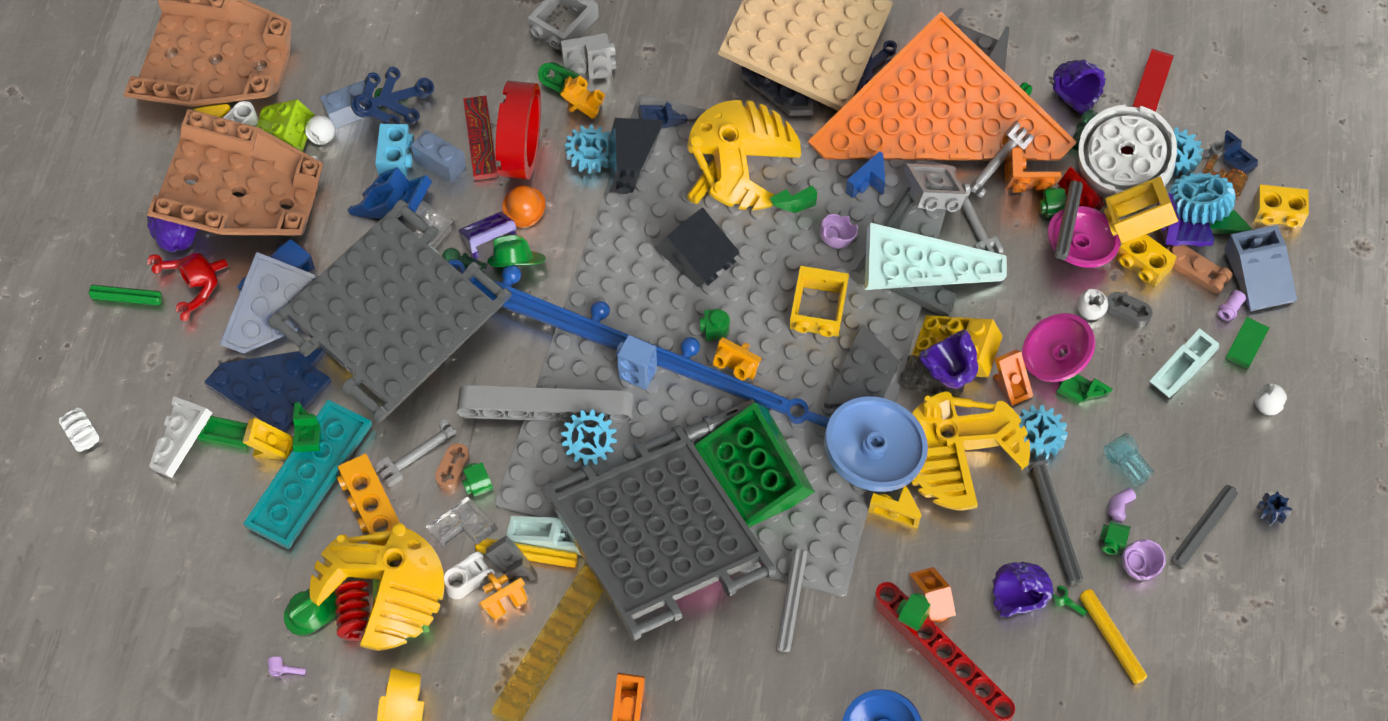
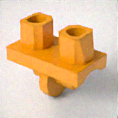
M569 76L565 79V86L560 93L564 100L569 103L567 110L572 113L578 109L594 119L604 101L605 94L599 89H595L591 93L587 90V80L581 76L575 79Z
M722 337L713 358V365L720 369L726 366L734 370L733 374L735 377L742 381L746 378L753 380L762 358L749 351L750 344L744 342L742 346H739Z
M493 573L488 574L487 578L490 583L483 586L482 589L485 594L492 590H495L496 593L481 601L478 606L481 611L485 609L487 614L493 620H496L507 613L500 602L502 598L508 595L514 607L528 600L522 587L525 585L522 578H519L502 589L501 585L509 581L507 576L503 574L496 578Z

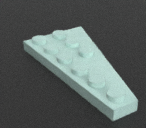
M870 223L867 227L865 290L1003 281L1007 276L1006 255Z

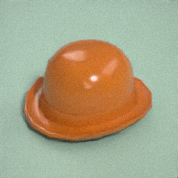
M526 185L513 188L505 196L502 203L503 213L511 218L516 227L519 228L530 227L538 222L546 207L543 194L536 188Z

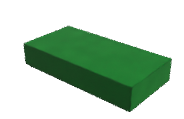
M1246 317L1225 359L1249 369L1270 327Z
M210 416L197 438L199 441L247 451L248 445L243 443L248 423Z

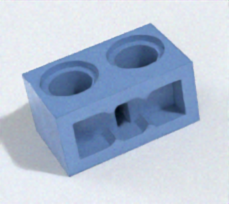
M628 335L626 341L619 344L615 354L618 358L616 367L619 371V379L646 390L657 371L656 346Z

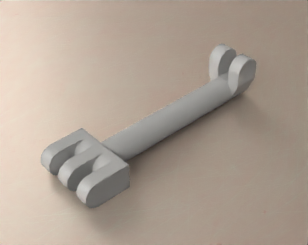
M1017 121L1012 123L1005 132L1010 138L1009 141L970 185L971 191L979 198L983 197L986 193V190L982 187L983 184L1007 158L1012 148L1018 145L1024 150L1034 138L1031 133L1026 134L1027 130L1024 127L1020 128V124Z
M968 182L963 183L962 187L967 195L962 208L979 242L974 244V248L994 253L992 248L994 247L997 254L1003 253V247L998 237L988 238L968 198L971 191Z
M443 419L439 423L441 430L439 433L394 463L387 456L375 464L374 470L377 473L381 472L379 476L382 480L387 479L385 484L388 488L403 479L402 474L399 472L400 470L456 433V430L447 419Z

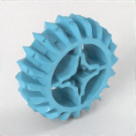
M1201 171L1199 174L1190 172L1189 176L1182 175L1181 179H1176L1169 190V193L1173 195L1179 218H1183L1184 222L1192 221L1193 225L1195 223H1202L1204 226L1206 222L1214 224L1215 220L1222 221L1223 217H1229L1235 205L1236 194L1234 193L1235 190L1232 187V183H1229L1227 178H1220L1219 174L1211 175L1210 172L1202 174Z

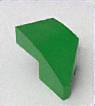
M813 185L794 195H791L785 189L770 197L769 200L778 208L797 213L816 205L817 191Z
M1235 210L1230 212L1229 217H1223L1222 221L1215 220L1214 224L1209 222L1213 234H1236L1253 230Z
M1077 374L1072 378L1061 381L1056 392L1076 403H1082L1108 395L1113 389L1096 378L1089 381Z
M297 402L294 405L293 414L295 426L293 450L294 452L320 451L321 426L317 421V417L313 413L309 414Z

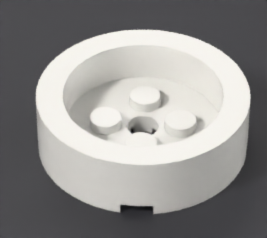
M1118 105L1103 110L1087 123L1080 137L1078 166L1081 177L1103 199L1160 176L1166 187L1175 168L1177 155L1176 137L1168 122L1161 115L1146 107L1140 106V108ZM1131 146L1134 152L1132 155L1121 154V148Z

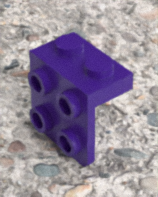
M1168 193L1178 222L1160 228L1165 244L1173 246L1195 245L1199 247L1213 245L1214 237L1209 222H1206L1204 226L1202 223H1195L1193 225L1192 221L1184 222L1183 218H1179L1172 193Z

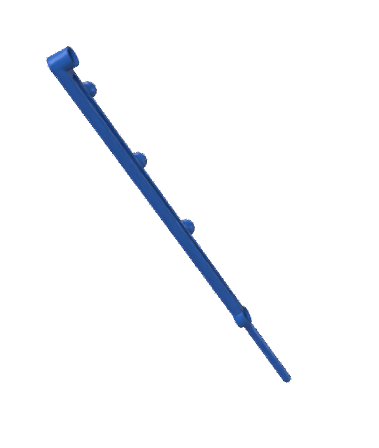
M458 260L448 262L461 274L466 271L462 262ZM515 265L506 266L503 269L502 283L495 281L503 289L507 288L512 292L509 300L502 306L503 308L613 350H617L621 342L624 343L629 335L600 323L610 313V307L604 301L599 300L592 304L590 309L592 317L589 319L512 288V284L517 283L521 278V271ZM475 277L470 280L491 300L497 298L494 293ZM687 337L682 341L680 346L681 356L656 346L658 367L747 401L753 399L754 402L768 409L786 415L787 419L794 424H800L807 420L822 427H827L830 418L809 411L808 404L802 399L789 400L690 360L700 350V343L694 337ZM793 406L803 407L804 414L800 417L791 415L790 409Z

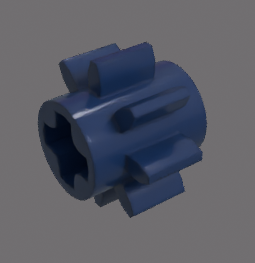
M1278 491L1271 496L1265 493L1262 497L1263 501H1259L1256 507L1261 510L1259 518H1264L1270 525L1276 521L1283 524L1286 516L1292 511V508L1287 507L1289 498L1279 495Z

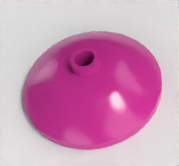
M1078 207L1070 250L1065 261L1076 266L1091 268L1105 265L1116 256L1121 240L1118 235L1113 236L1108 219L1104 213L1090 207ZM1064 209L1053 216L1047 230L1048 241L1054 251Z
M1070 313L1049 316L1037 323L1028 333L1022 348L1024 364L1034 377L1042 381L1060 382L1072 378L1081 372L1091 360L1095 350V335L1090 325L1080 316Z

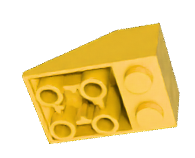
M926 315L911 357L921 361L919 357L921 352L958 331L967 330L977 351L978 372L975 377H989L1003 335L993 319Z

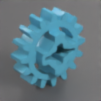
M590 124L589 129H585L583 125L580 126L579 132L573 129L572 136H567L564 152H566V160H571L572 167L578 165L580 172L586 168L588 174H591L592 169L599 173L601 166L606 169L609 168L608 139L610 132L602 133L601 126L595 130L592 124Z
M1175 127L1177 155L1174 174L1178 176L1179 172L1182 171L1184 175H1188L1189 170L1194 172L1202 160L1204 151L1200 148L1202 142L1194 141L1195 134L1187 135V129L1179 132L1178 127Z
M1031 405L1029 412L1022 409L1019 416L1021 419L1020 429L1025 426L1027 430L1024 442L1029 439L1030 453H1034L1035 459H1038L1039 454H1043L1045 459H1048L1050 452L1053 455H1057L1059 448L1063 449L1064 440H1066L1068 432L1064 431L1067 423H1060L1062 415L1054 416V409L1051 408L1047 412L1044 405H1041L1039 410H1036ZM1038 426L1040 427V429H1039L1040 434H1041V437H1040V438H1039V433H1038Z
M593 409L590 415H587L585 410H581L580 418L573 414L571 417L574 422H565L564 424L569 430L561 433V435L567 437V441H564L562 446L569 445L570 447L566 454L574 453L575 462L583 458L584 465L588 464L589 459H592L595 465L598 464V457H601L603 460L608 459L605 452L613 453L614 449L610 444L617 443V439L612 438V434L617 432V429L609 428L613 421L608 420L605 422L603 420L605 413H601L597 417ZM584 420H594L600 424L596 427L587 426ZM576 427L579 435L578 440L573 443L572 436ZM585 431L596 434L593 438L595 445L591 442H584L583 439L586 437ZM606 431L607 439L603 447L600 443L601 434ZM584 447L591 448L595 454H584L580 450Z

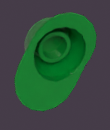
M506 235L496 237L493 240V255L488 258L487 263L494 267L535 265L546 261V257L539 252L531 251L523 237L519 235Z
M310 589L295 594L284 611L286 628L293 634L300 636L309 635L337 617L336 609L338 608L336 606L337 597L335 590L319 606L311 601Z

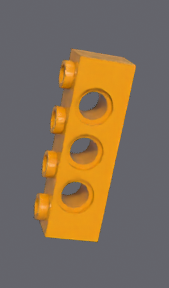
M363 454L338 466L341 475L337 477L342 491L348 489L350 497L347 498L352 512L357 510L361 518L357 519V522L363 534L366 532L372 534L382 526L388 527L386 531L393 529L395 524L400 523L367 454ZM361 484H366V485H367V486H366L364 489H362V490H357V489H356V488H357L359 485H361ZM371 505L377 506L373 511H366ZM388 540L377 542L367 541V543L372 545L385 546Z

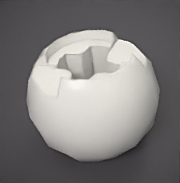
M316 115L309 119L305 126L307 137L316 145L327 144L335 135V126L326 116Z
M1088 289L1082 292L1077 299L1078 312L1088 320L1101 318L1108 310L1107 297L1097 289Z
M1266 384L1257 391L1259 394L1256 399L1254 398L1259 412L1265 415H1276L1284 408L1283 404L1287 400V395L1282 387L1277 384Z

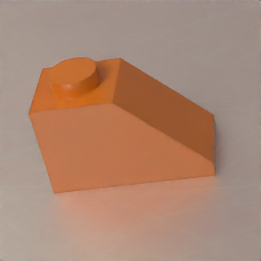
M934 567L909 573L915 593L926 597L928 603L931 604L928 617L932 621L942 622L948 617L956 615L951 586Z

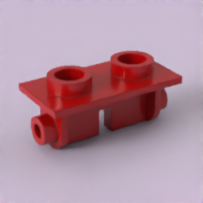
M1072 166L1057 183L1062 189H1065L1066 194L1068 193L1071 181L1075 180L1083 184L1079 206L1100 210L1105 205L1104 199L1097 195L1081 177V174L1076 172Z

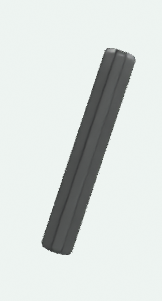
M1075 180L1070 182L1054 253L1055 258L1061 260L1067 259L1083 189V184Z
M1224 486L1173 554L1172 559L1176 565L1183 567L1187 564L1237 497L1238 492L1234 486Z

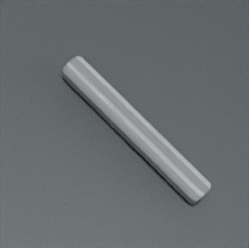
M794 549L776 646V649L780 652L791 651L807 558V551L803 549Z

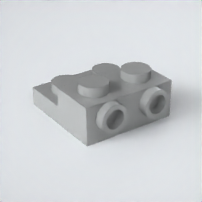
M607 33L561 41L564 67L578 74L588 72L589 79L611 76L612 70L616 69L613 41L609 42Z
M906 164L904 173L912 185L909 194L917 208L926 209L927 211L943 209L949 212L961 209L967 194L949 166Z

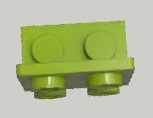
M298 99L263 107L256 127L303 152L308 138L305 126L315 114Z

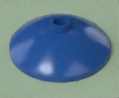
M876 689L865 692L854 699L846 709L842 721H922L914 704L902 694L887 689Z

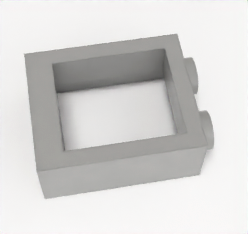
M544 0L528 17L529 32L534 37L548 42L554 49L562 51L561 41L580 38L599 17L598 3L593 0ZM559 4L579 14L577 19L564 33L544 22Z

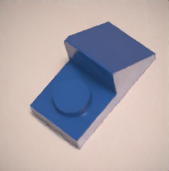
M879 151L847 179L846 193L851 198H854L859 192H865L869 185L882 195L884 194L885 170L882 152Z

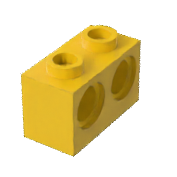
M1259 185L1254 196V221L1263 222L1264 224H1283L1290 227L1303 226L1309 214L1308 189Z
M1147 234L1124 242L1116 256V259L1123 267L1129 268L1143 282L1149 283L1153 287L1172 270L1177 258L1176 255Z

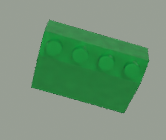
M756 402L694 445L749 528L794 507L815 492L769 410Z

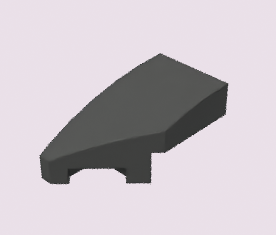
M507 535L486 548V556L502 571H506L507 578L513 579V576L529 577V580L537 579V573L533 566Z

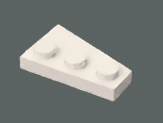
M173 396L171 402L174 406L171 416H166L164 422L166 426L164 436L158 439L149 465L155 472L170 478L173 477L212 415V412L207 408Z

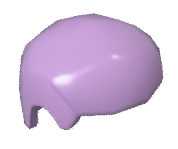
M828 214L820 222V236L824 243L832 248H845L857 237L858 225H852L849 216Z
M1142 539L1130 543L1121 555L1122 567L1129 576L1137 580H1147L1158 576L1166 564L1165 552L1158 543L1150 539Z

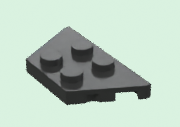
M861 325L824 403V407L827 409H831L832 406L842 405L849 400L859 397H885L899 366V360L866 326Z

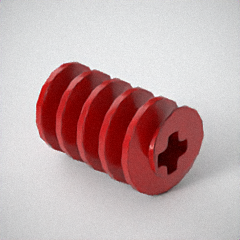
M350 581L339 585L335 589L337 597L336 606L338 607L336 609L338 617L336 619V625L338 626L337 636L343 640L362 641L368 622L364 620H367L370 615L369 612L364 611L370 607V603L364 601L369 598V593L364 591L369 588L367 582Z

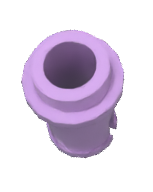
M1239 290L1231 292L1226 302L1218 307V315L1221 319L1230 321L1236 318L1238 309L1246 300L1244 293Z

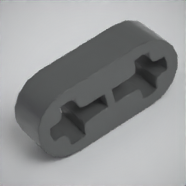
M1113 292L1108 296L1107 312L1110 315L1137 327H1144L1150 322L1153 312L1147 303L1122 292ZM1116 301L1121 302L1119 307L1114 306ZM1139 311L1144 313L1141 318L1137 316Z

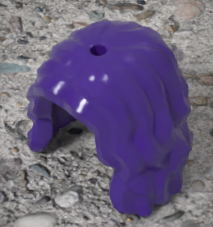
M1084 59L1067 61L1059 65L1053 73V90L1067 105H1070L1079 114H1083L1091 110L1103 94L1106 80L1104 77L1105 72L1099 69L1097 65L1089 63Z
M147 216V227L152 238L156 240L160 248L168 252H176L178 250H187L192 245L195 234L198 231L197 228Z
M967 330L958 331L919 354L921 362L929 370L931 376L949 388L958 389L963 387L965 384L972 382L978 372L977 351Z
M1028 562L1004 564L996 571L995 578L992 580L994 586L992 593L995 596L993 605L996 606V610L1000 612L1001 617H1010L1016 613H1026L1044 608L1054 592L1048 573L1037 564Z

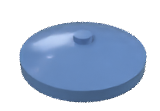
M859 397L842 404L832 414L824 434L826 455L833 468L851 484L870 491L887 492L908 485L920 473L927 457V438L919 421L900 404L881 397Z

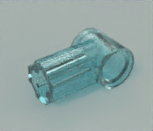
M1124 433L1104 446V453L1112 464L1121 467L1135 486L1141 485L1154 474V471L1138 452V445L1130 434Z

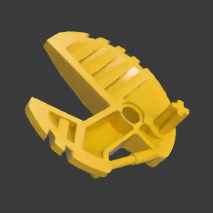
M741 100L725 101L707 109L694 123L687 141V150L694 154L700 169L703 170L711 187L709 195L730 207H733L734 204L740 205L738 209L746 210L748 206H754L752 210H761L774 206L769 198L775 194L749 180L746 155L800 158L801 156L800 140L791 125L785 120L783 126L780 114L772 110L770 115L767 106L759 104L758 109H756L752 101H746L745 106H743ZM703 154H712L714 156L718 181L716 183L708 169V164Z
M942 392L932 397L926 396L924 402L912 413L925 432L928 451L926 461L920 473L911 484L913 486H921L922 488L918 489V492L925 498H938L933 500V503L942 507L960 511L974 509L978 507L965 450L1001 446L1017 463L1020 469L1023 470L1028 466L1030 458L1029 439L1024 442L1027 430L1025 426L1020 429V417L1004 401L991 404L972 401L973 399L954 397L949 392ZM955 406L975 407L994 411L958 416ZM948 431L951 432L953 436L950 438L943 437L941 434L943 432Z
M402 523L395 524L392 530L374 532L369 535L347 537L346 534L338 535L321 553L324 559L323 564L318 560L315 563L314 570L318 573L317 578L311 574L310 599L317 606L347 577L380 580L360 643V647L376 651L398 647L407 643L405 638H415L423 632L421 627L423 625L429 626L433 621L432 613H438L440 603H437L438 599L443 600L444 573L438 555L422 536L405 528ZM388 540L385 546L360 543ZM395 560L401 561V564L397 567L389 566Z

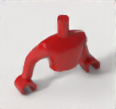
M193 253L183 258L162 261L159 255L153 254L148 257L147 261L148 265H153L151 271L155 274L160 273L162 269H179L184 282L189 288L203 287L200 293L189 303H177L176 312H182L180 314V320L182 321L189 320L190 313L204 304L212 294L218 283L215 272L228 268L225 259L209 263L200 253Z

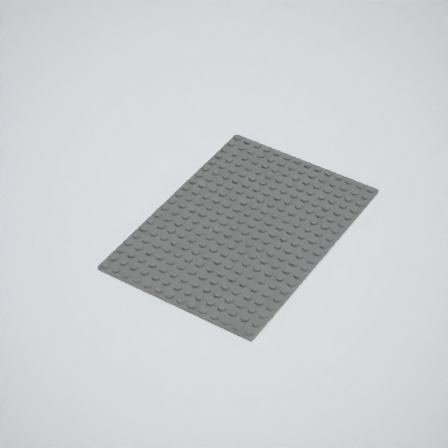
M639 95L631 114V119H639L638 109L640 105L665 106V103L669 102L673 110L680 115L684 113L687 116V122L678 126L661 129L654 151L633 193L618 194L617 192H609L608 180L564 309L591 319L590 309L592 304L599 300L604 301L609 305L610 313L606 319L600 321L601 324L680 356L682 354L680 347L682 341L687 337H694L700 343V350L690 360L735 377L733 374L734 370L726 366L720 369L713 365V358L719 341H706L705 332H700L699 318L704 317V310H723L730 317V332L726 339L739 346H742L744 342L750 344L749 351L762 358L755 378L753 380L746 378L744 381L789 400L802 399L808 404L809 411L827 418H831L835 410L841 406H832L831 409H827L824 407V403L861 325H864L899 360L897 371L884 397L885 399L897 402L921 305L888 288L865 290V285L856 283L850 277V272L857 268L866 254L868 225L874 223L884 226L907 189L912 187L904 173L907 163L949 166L954 175L956 168L929 160H884V194L882 195L869 185L865 192H859L854 198H851L846 193L847 179L869 160H824L808 144V141L815 134L794 130L800 140V158L746 155L749 180L775 195L785 189L791 195H794L813 185L817 191L815 206L797 213H792L776 206L761 210H752L754 206H748L746 210L738 209L740 205L734 204L733 207H730L709 195L710 188L698 204H693L688 201L687 194L700 178L703 170L700 169L694 154L687 150V141L694 123L707 109ZM703 154L709 165L714 156L712 154ZM914 204L899 230L939 239L946 210L935 209L934 211H927L926 209L917 208L916 204ZM703 207L740 253L734 257L736 263L726 271L723 268L717 272L719 277L707 286L704 283L697 287L665 259L654 246ZM828 214L849 216L851 224L858 225V235L847 247L835 249L822 240L819 226L820 222ZM800 266L849 274L839 337H824L818 333H800L790 329V318ZM804 288L799 315L835 321L840 293ZM558 328L555 330L535 387L617 390L633 394L632 421L625 424L611 423L609 425L610 429H617V432L612 434V438L617 439V443L610 444L614 452L606 451L605 454L608 459L603 460L601 457H598V464L596 465L592 459H589L587 465L592 468L596 476L638 459L633 449V445L638 442L645 443L671 431V428L680 425L682 428L702 421V417H711L747 401L658 366L648 388L644 390L619 379V371L616 367L618 358L615 355L616 350ZM798 405L790 409V413L794 417H800L805 412L803 407ZM768 409L815 492L794 507L750 527V530L775 566L776 575L770 577L771 579L788 583L793 550L803 549L807 551L802 587L844 597L848 591L873 491L851 484L833 468L824 447L825 427L807 420L800 424H794L787 419L786 415ZM523 421L495 501L498 508L531 517L559 518L549 500L543 495L541 484L555 482L580 471V468L585 466L583 458L575 462L574 453L566 454L570 449L569 445L562 446V443L567 441V437L561 435V433L569 430L564 425L565 422ZM585 422L590 427H596L600 424ZM576 427L572 436L573 443L578 440L579 435ZM585 431L586 437L583 439L584 442H591L595 445L593 438L596 434ZM606 431L601 434L600 443L603 447L607 439ZM703 436L697 440L692 441L693 445L704 439L706 436ZM675 440V441H672V442H670V443H668V444H665V445H663V446H661V447H659V448H656V449H654V450H652V451H649V453H652V452H654V451H657V450H659V449H661V448H663V447H666V446H668V445H670V444H673V443H675V442H677V441H676V440ZM584 447L580 450L584 454H595L591 448ZM583 480V481L578 482V483H576V484H574V485H571V486H569V487H567V488H565V489H562V490H560V491H558V492H556V493L558 494V493H560V492H563V491H565V490H567V489H570V488H572V487H574V486H576V485H579V484H581V483H583V482H586V481ZM757 562L740 571L748 573L761 567V565Z

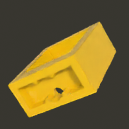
M1161 176L1105 198L1108 208H1105L1104 212L1108 219V224L1113 236L1118 235L1121 243L1178 222ZM1157 202L1161 204L1123 220L1119 218Z
M800 266L790 318V329L800 333H818L824 337H839L849 274ZM804 288L840 293L835 321L799 315Z

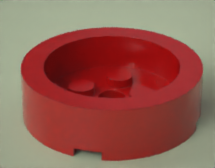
M508 80L503 88V95H506V99L499 105L495 158L496 161L501 162V166H497V173L500 177L529 180L534 171L540 137V87L538 83Z

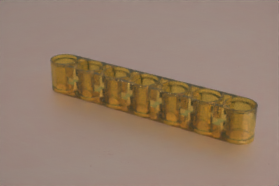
M587 563L583 565L492 708V715L503 721L523 720L604 591Z

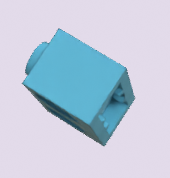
M380 124L375 162L378 176L398 167L404 176L407 177L408 168H412L410 148H412L411 145L414 143V134H410L408 124Z

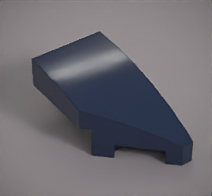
M666 102L665 106L640 105L638 109L639 119L663 120L662 128L685 124L688 118L684 113L680 115L673 110L669 102Z
M1227 130L1225 131L1223 163L1240 178L1258 166V159L1241 147L1242 140Z

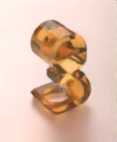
M1213 154L1201 173L1207 174L1210 172L1211 175L1219 174L1220 178H1227V181L1232 183V187L1235 190V197L1240 196L1248 181V176L1238 169H1231L1229 172H1225V169L1221 168L1219 172H1215L1213 167L1218 160V155Z

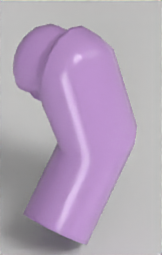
M1131 488L1125 489L1109 500L1108 513L1109 516H1112L1113 521L1122 522L1125 520V504L1136 499L1135 492Z

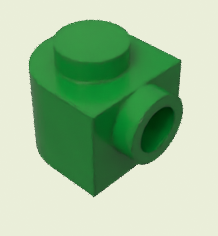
M1048 188L1043 191V200L1039 202L1040 213L1045 214L1046 219L1053 218L1057 212L1065 207V189Z
M720 309L704 310V317L699 319L700 332H705L706 341H719L722 337L726 338L730 332L729 315Z
M483 462L479 464L472 463L463 468L466 479L462 480L467 495L472 493L474 497L493 490Z
M1111 520L1109 525L1103 524L1099 538L1104 540L1102 550L1110 555H1122L1127 544L1131 526Z
M919 593L911 594L908 601L903 599L896 611L899 614L898 621L918 631L930 614L931 604L928 603V599Z

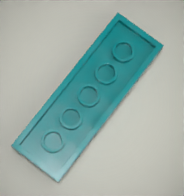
M330 400L326 401L316 416L321 426L320 451L294 452L293 450L243 523L245 528L288 550L339 476L338 466L349 461L372 426L371 420Z

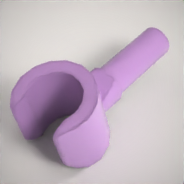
M282 657L268 658V670L272 676H279L283 673L301 675L306 673V668L283 665Z

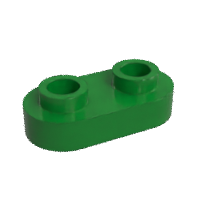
M554 62L545 63L538 70L540 82L560 93L565 86V79L569 76L573 79L580 76L577 72ZM551 70L555 73L554 78L550 76Z

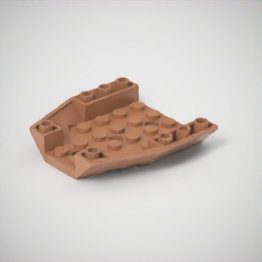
M158 0L162 12L139 77L130 76L124 97L190 107L269 97L279 91L290 57L292 22L247 0ZM173 52L177 53L176 56H173L172 58H167L168 54ZM214 59H221V60H222L221 62H219V63H217V64H215V65H214V64H211V62H212ZM260 65L266 66L262 71L255 70Z
M188 109L181 125L179 143L158 196L154 195L147 216L220 235H302L305 232L315 201L324 163L258 127ZM194 180L196 183L187 184L185 181ZM240 192L244 194V196L237 197L234 196L233 193ZM281 205H289L292 208L283 209Z

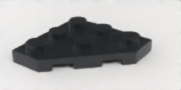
M741 66V78L789 116L813 115L812 98Z

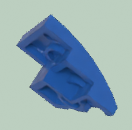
M397 167L380 174L373 181L372 185L362 193L364 199L359 204L350 206L347 211L350 215L358 217L383 218L399 200L403 199L408 204V208L415 213L432 181L427 175L409 181Z

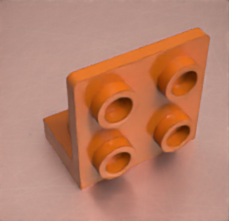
M1012 148L1004 161L1005 189H1012V192L1015 193L1025 192L1026 189H1036V192L1043 193L1045 189L1054 188L1061 178V172H1023L1026 170V156H1022V148Z

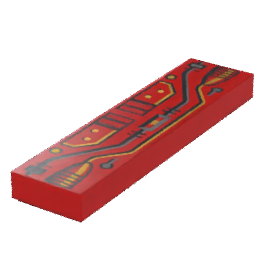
M487 96L463 98L474 180L496 178L498 174Z

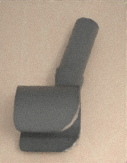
M1214 142L1210 149L1203 151L1202 157H1208L1213 161L1219 160L1224 151L1218 152L1222 147V143Z

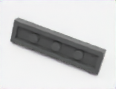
M865 258L864 263H863V265H862V267H861V270H860V272H859V274H862V275H864V276H865L866 258ZM939 285L888 288L940 316H948L957 296Z

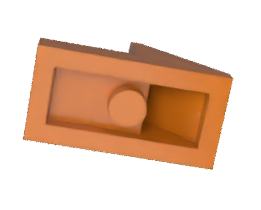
M1016 349L995 358L998 374L993 375V379L1009 405L1013 406L1033 397L1021 351Z
M625 673L617 674L612 721H640L642 702L645 695V676Z

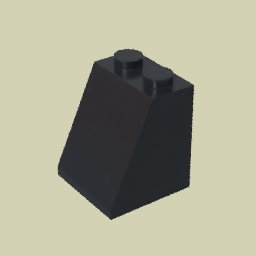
M614 119L608 139L609 192H617L618 194L634 192L654 151L663 126V120Z
M703 207L654 246L665 259L697 287L704 283L707 286L719 277L717 272L723 268L726 271L736 263L734 257L740 253Z

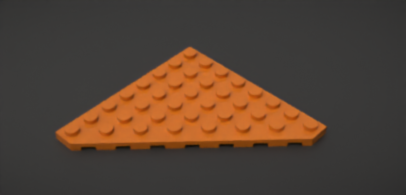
M940 12L808 141V144L824 160H870L879 151L883 153L884 160H992L1009 141L1010 138L1005 132L1015 121L1020 124V128L1024 127L1027 130L1026 134L1031 133L1034 136L1024 150L1022 149V156H1026V161H1059L1076 145L1077 141L950 19Z

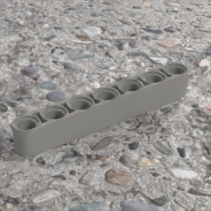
M465 385L459 388L457 414L465 418L574 422L571 417L573 414L580 418L581 410H585L586 414L590 415L593 409L597 417L601 413H605L603 419L605 422L612 420V423L625 424L632 421L634 396L630 392L617 390ZM584 420V422L598 423L594 420Z

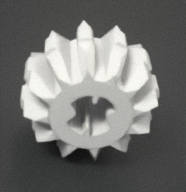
M77 407L69 410L59 418L61 427L77 451L81 452L89 449L99 441L97 432L81 408Z

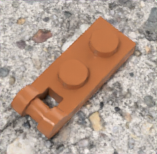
M1169 245L1167 250L1177 256L1173 269L1214 294H1219L1224 288L1223 284L1229 282L1233 276L1228 268L1219 267L1186 245ZM1212 275L1215 279H1211L1209 276Z

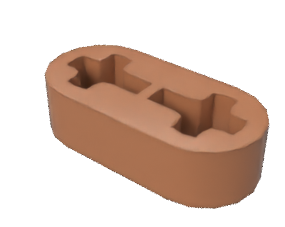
M456 443L449 446L436 471V483L443 491H451L458 486L464 474L463 468L470 462L469 451L465 445ZM459 452H462L463 458L459 457L454 464L453 455H458ZM450 470H452V480L448 479L444 482L442 476L447 477Z

